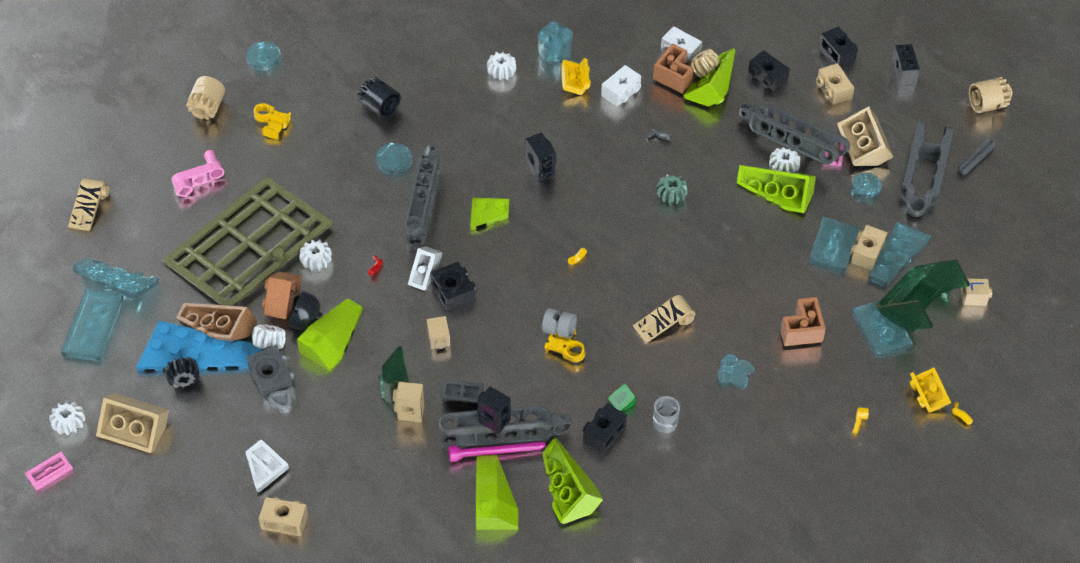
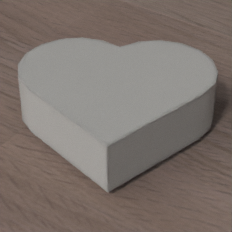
M287 389L270 393L268 396L269 405L277 408L281 413L290 412L293 406L291 390Z

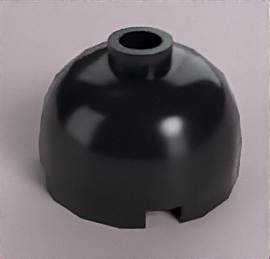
M302 291L288 326L297 330H306L322 317L323 313L319 312L321 305L316 296Z

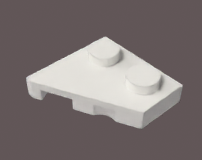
M263 440L258 441L246 451L258 493L289 469L288 464Z

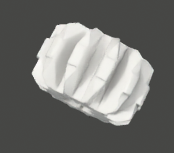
M496 52L495 56L490 55L487 62L489 75L493 79L499 78L500 81L503 78L508 80L509 77H513L514 72H516L515 58L511 57L510 53L504 54V52L501 54Z
M782 147L781 150L776 148L770 155V168L795 173L800 167V156H798L797 151H792L790 148L785 149Z
M320 239L317 242L311 240L310 244L305 242L304 247L300 250L299 257L305 268H309L311 272L314 269L320 272L321 267L327 268V264L331 263L332 251L328 247L327 242L322 243Z
M260 324L254 327L252 342L259 349H268L276 345L278 350H280L285 344L286 333L284 329L278 326Z
M66 400L64 405L58 403V408L52 409V415L49 416L52 429L60 435L65 433L69 436L72 431L77 434V428H83V422H85L83 408L78 406L75 401L69 404Z

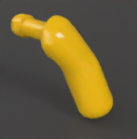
M581 248L576 255L568 259V263L574 265L586 255L587 250Z
M955 402L954 408L951 409L952 414L961 418L967 425L972 424L973 419L965 411L958 409L959 403Z

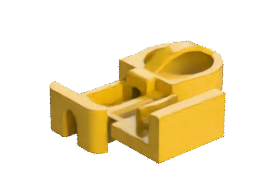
M260 103L254 107V118L259 122L268 124L263 128V136L278 140L281 129L287 128L291 121V112L288 114L274 110L273 106ZM259 111H266V112H268V113H267V114H259L258 112H259Z
M558 333L554 337L550 334L548 343L546 342L544 346L546 353L549 350L561 353L564 359L571 362H580L586 354L584 345L581 342L571 340V338L560 337ZM579 347L582 349V352L577 354L570 349Z

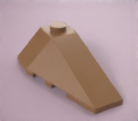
M184 303L176 317L178 321L212 338L229 341L250 337L257 323L250 310L242 306Z

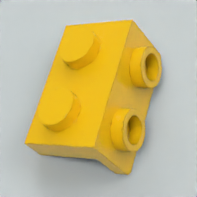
M584 58L580 64L565 59L562 61L563 90L582 95L590 87L588 59Z
M931 368L917 376L914 372L910 373L912 380L909 382L914 392H919L920 396L917 399L922 408L926 407L928 412L931 413L951 403L935 368Z

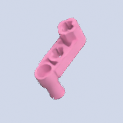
M208 150L204 153L207 164L179 172L171 178L178 196L186 197L193 191L192 187L213 181L224 175L222 164L217 160L213 150Z

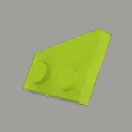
M472 198L470 230H476V226L485 223L490 225L495 221L509 218V199Z

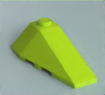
M733 48L718 56L720 60L718 66L705 76L699 77L700 81L697 84L692 83L683 95L684 98L705 106L722 103L729 89L735 49Z
M739 165L737 184L763 196L785 210L805 213L813 196L816 176Z
M348 298L310 325L297 339L299 353L331 371L342 359L345 347L351 339V333L357 325L363 307Z
M554 438L542 454L546 474H549L551 482L549 491L553 493L554 498L552 507L560 523L565 524L592 514L604 499L595 484L559 440Z
M497 455L477 456L476 530H518V507Z

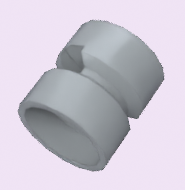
M548 308L543 318L542 331L552 335L558 333V336L570 339L576 328L577 316L568 312L561 314L559 310Z
M663 396L656 400L652 424L657 431L670 433L677 428L680 414L679 402L670 396Z

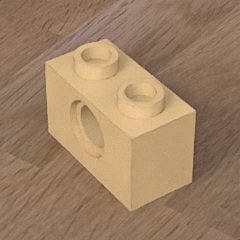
M838 63L819 69L818 77L816 78L817 85L822 88L826 98L830 100L832 105L852 100L854 86Z
M868 225L865 226L863 232L859 231L856 239L858 244H854L850 255L853 256L851 264L873 271L885 244L888 232Z
M399 382L398 389H394L393 401H395L394 412H397L398 420L422 423L425 408L423 384Z
M265 497L259 516L260 527L263 530L302 536L308 517L307 506L300 501L290 502L278 497Z

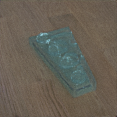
M896 222L868 280L886 287L900 273V270L911 261L915 254H918L922 247L931 240L932 236Z
M85 258L73 265V272L131 299L137 298L159 284L158 277L146 278L144 273H128L126 268H110L107 263Z

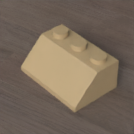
M870 107L837 123L841 135L850 142L848 153L854 166H878L894 157L878 118Z
M113 393L103 398L96 436L152 453L166 429L169 410Z

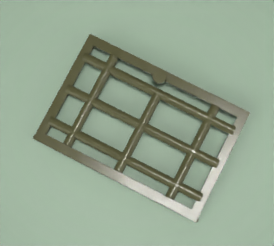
M266 176L163 259V263L220 305L236 306L296 256L301 248L304 247L305 242L310 244L311 240H315L333 225V221ZM264 188H270V190H268L262 196L258 195V193L261 192ZM276 193L290 202L282 210L268 202ZM249 200L255 201L229 223L225 221ZM260 206L275 215L249 237L235 228ZM298 207L311 217L300 224L288 216V214ZM280 220L295 229L269 251L255 242ZM316 221L321 223L314 230H308ZM218 225L222 227L198 248H192ZM228 232L242 241L216 264L202 255ZM302 234L305 236L290 250L284 253L283 249L287 245H289L293 240H295L299 235ZM247 247H250L262 256L236 279L222 270L225 265ZM185 252L189 254L179 263L175 261ZM273 257L275 258V262L248 285L244 286L242 284ZM195 259L208 268L199 278L185 268ZM214 274L228 283L219 293L205 283ZM233 290L239 291L230 300L225 298Z

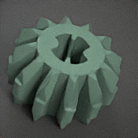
M667 174L665 178L661 177L656 188L658 198H661L662 203L668 201L669 205L672 202L678 204L679 201H684L688 193L686 181L682 179V176L676 177L675 174L673 176Z

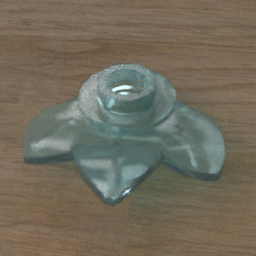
M727 354L720 361L721 368L717 372V378L722 386H726L731 382L737 388H746L748 383L747 374L753 373L755 368L749 361L739 360L735 355Z

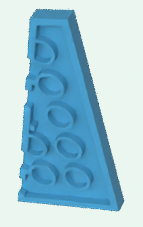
M159 320L136 366L137 372H144V369L163 371L167 367V362H173L174 358L180 359L181 356L196 360L199 370L207 369V367L225 369L226 366L249 368L247 357L265 349H259L253 343L241 340H217L196 329Z

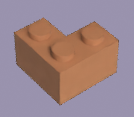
M672 43L654 64L653 79L683 94L691 85L693 78V68L686 65L688 50Z
M278 272L266 280L265 290H267V293L262 303L264 315L282 319L292 316L294 297L300 294L301 275Z
M817 297L798 299L795 310L796 316H787L782 319L780 331L784 346L823 342L826 328Z

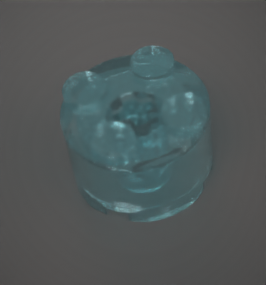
M550 22L539 31L538 52L542 60L548 63H555V61H561L562 63L564 59L568 60L571 57L573 46L572 30L557 22Z

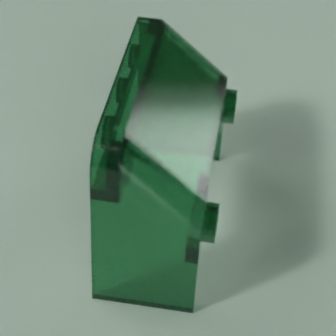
M957 259L919 265L910 269L878 302L876 307L881 315L905 331L915 332L917 330L929 329L933 327V324L925 311L927 306L934 299L944 300L948 298L953 289L969 287L970 283Z

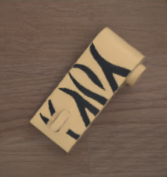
M87 178L82 179L68 228L91 231L99 200H104L110 192L107 182Z
M676 295L634 324L633 327L647 344L676 322L680 325L690 324L694 320L695 312L682 295Z

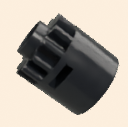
M376 76L364 81L357 94L359 96L358 101L381 118L390 117L397 110L401 101L400 93Z

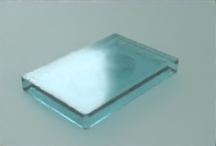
M823 217L808 263L845 273L851 256L850 252L855 244L860 227Z
M888 298L852 309L851 313L876 358L912 347L913 342Z

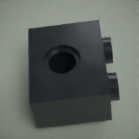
M542 132L526 138V164L538 182L555 176L557 157L551 142L546 139Z
M459 261L431 272V284L447 311L475 301L476 285L473 281L470 282L466 268H462Z

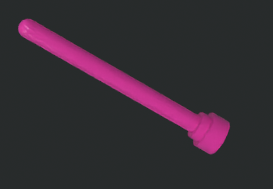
M541 441L466 449L454 445L449 446L450 462H458L462 457L543 450L547 444Z

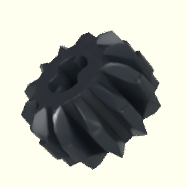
M181 356L180 359L174 358L173 362H167V367H165L167 381L169 385H173L175 388L191 386V383H196L197 378L200 377L196 360H191L190 357L183 358Z

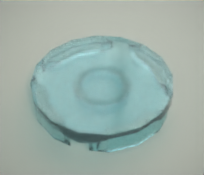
M257 42L251 45L246 52L247 64L252 66L254 70H271L273 66H277L280 63V49L272 42Z
M390 143L382 146L376 153L377 167L382 172L391 175L405 172L412 164L410 149L400 143Z

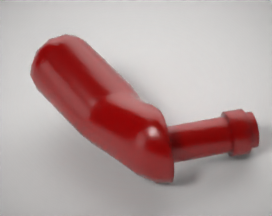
M376 255L373 256V260L376 263L368 270V275L374 276L383 264V260L378 259Z

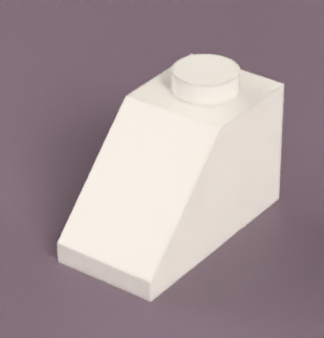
M426 246L418 248L408 285L426 291L431 283V272L439 268L443 252Z

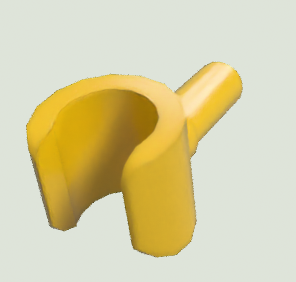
M858 408L853 434L858 433L861 419H868V408Z

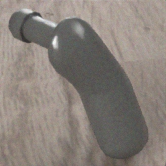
M652 129V132L646 135L647 139L653 135L662 140L671 139V134L657 129Z

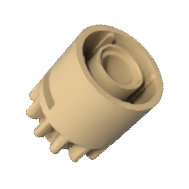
M199 77L186 104L189 107L188 111L192 112L193 116L199 119L205 118L209 120L210 117L214 118L225 94L224 85L212 77Z
M1002 77L973 83L969 87L970 103L976 113H983L1010 105L1012 88L1009 83H1006V79Z

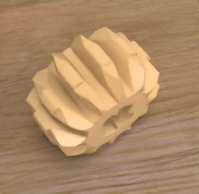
M707 49L694 56L689 66L693 68V73L696 76L702 77L714 70L720 60L713 50Z

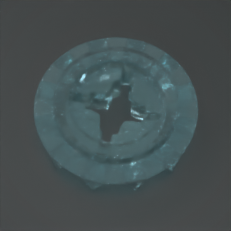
M860 173L854 177L852 182L853 190L857 191V195L862 194L864 198L866 196L872 198L875 194L878 195L882 188L881 180L872 173Z

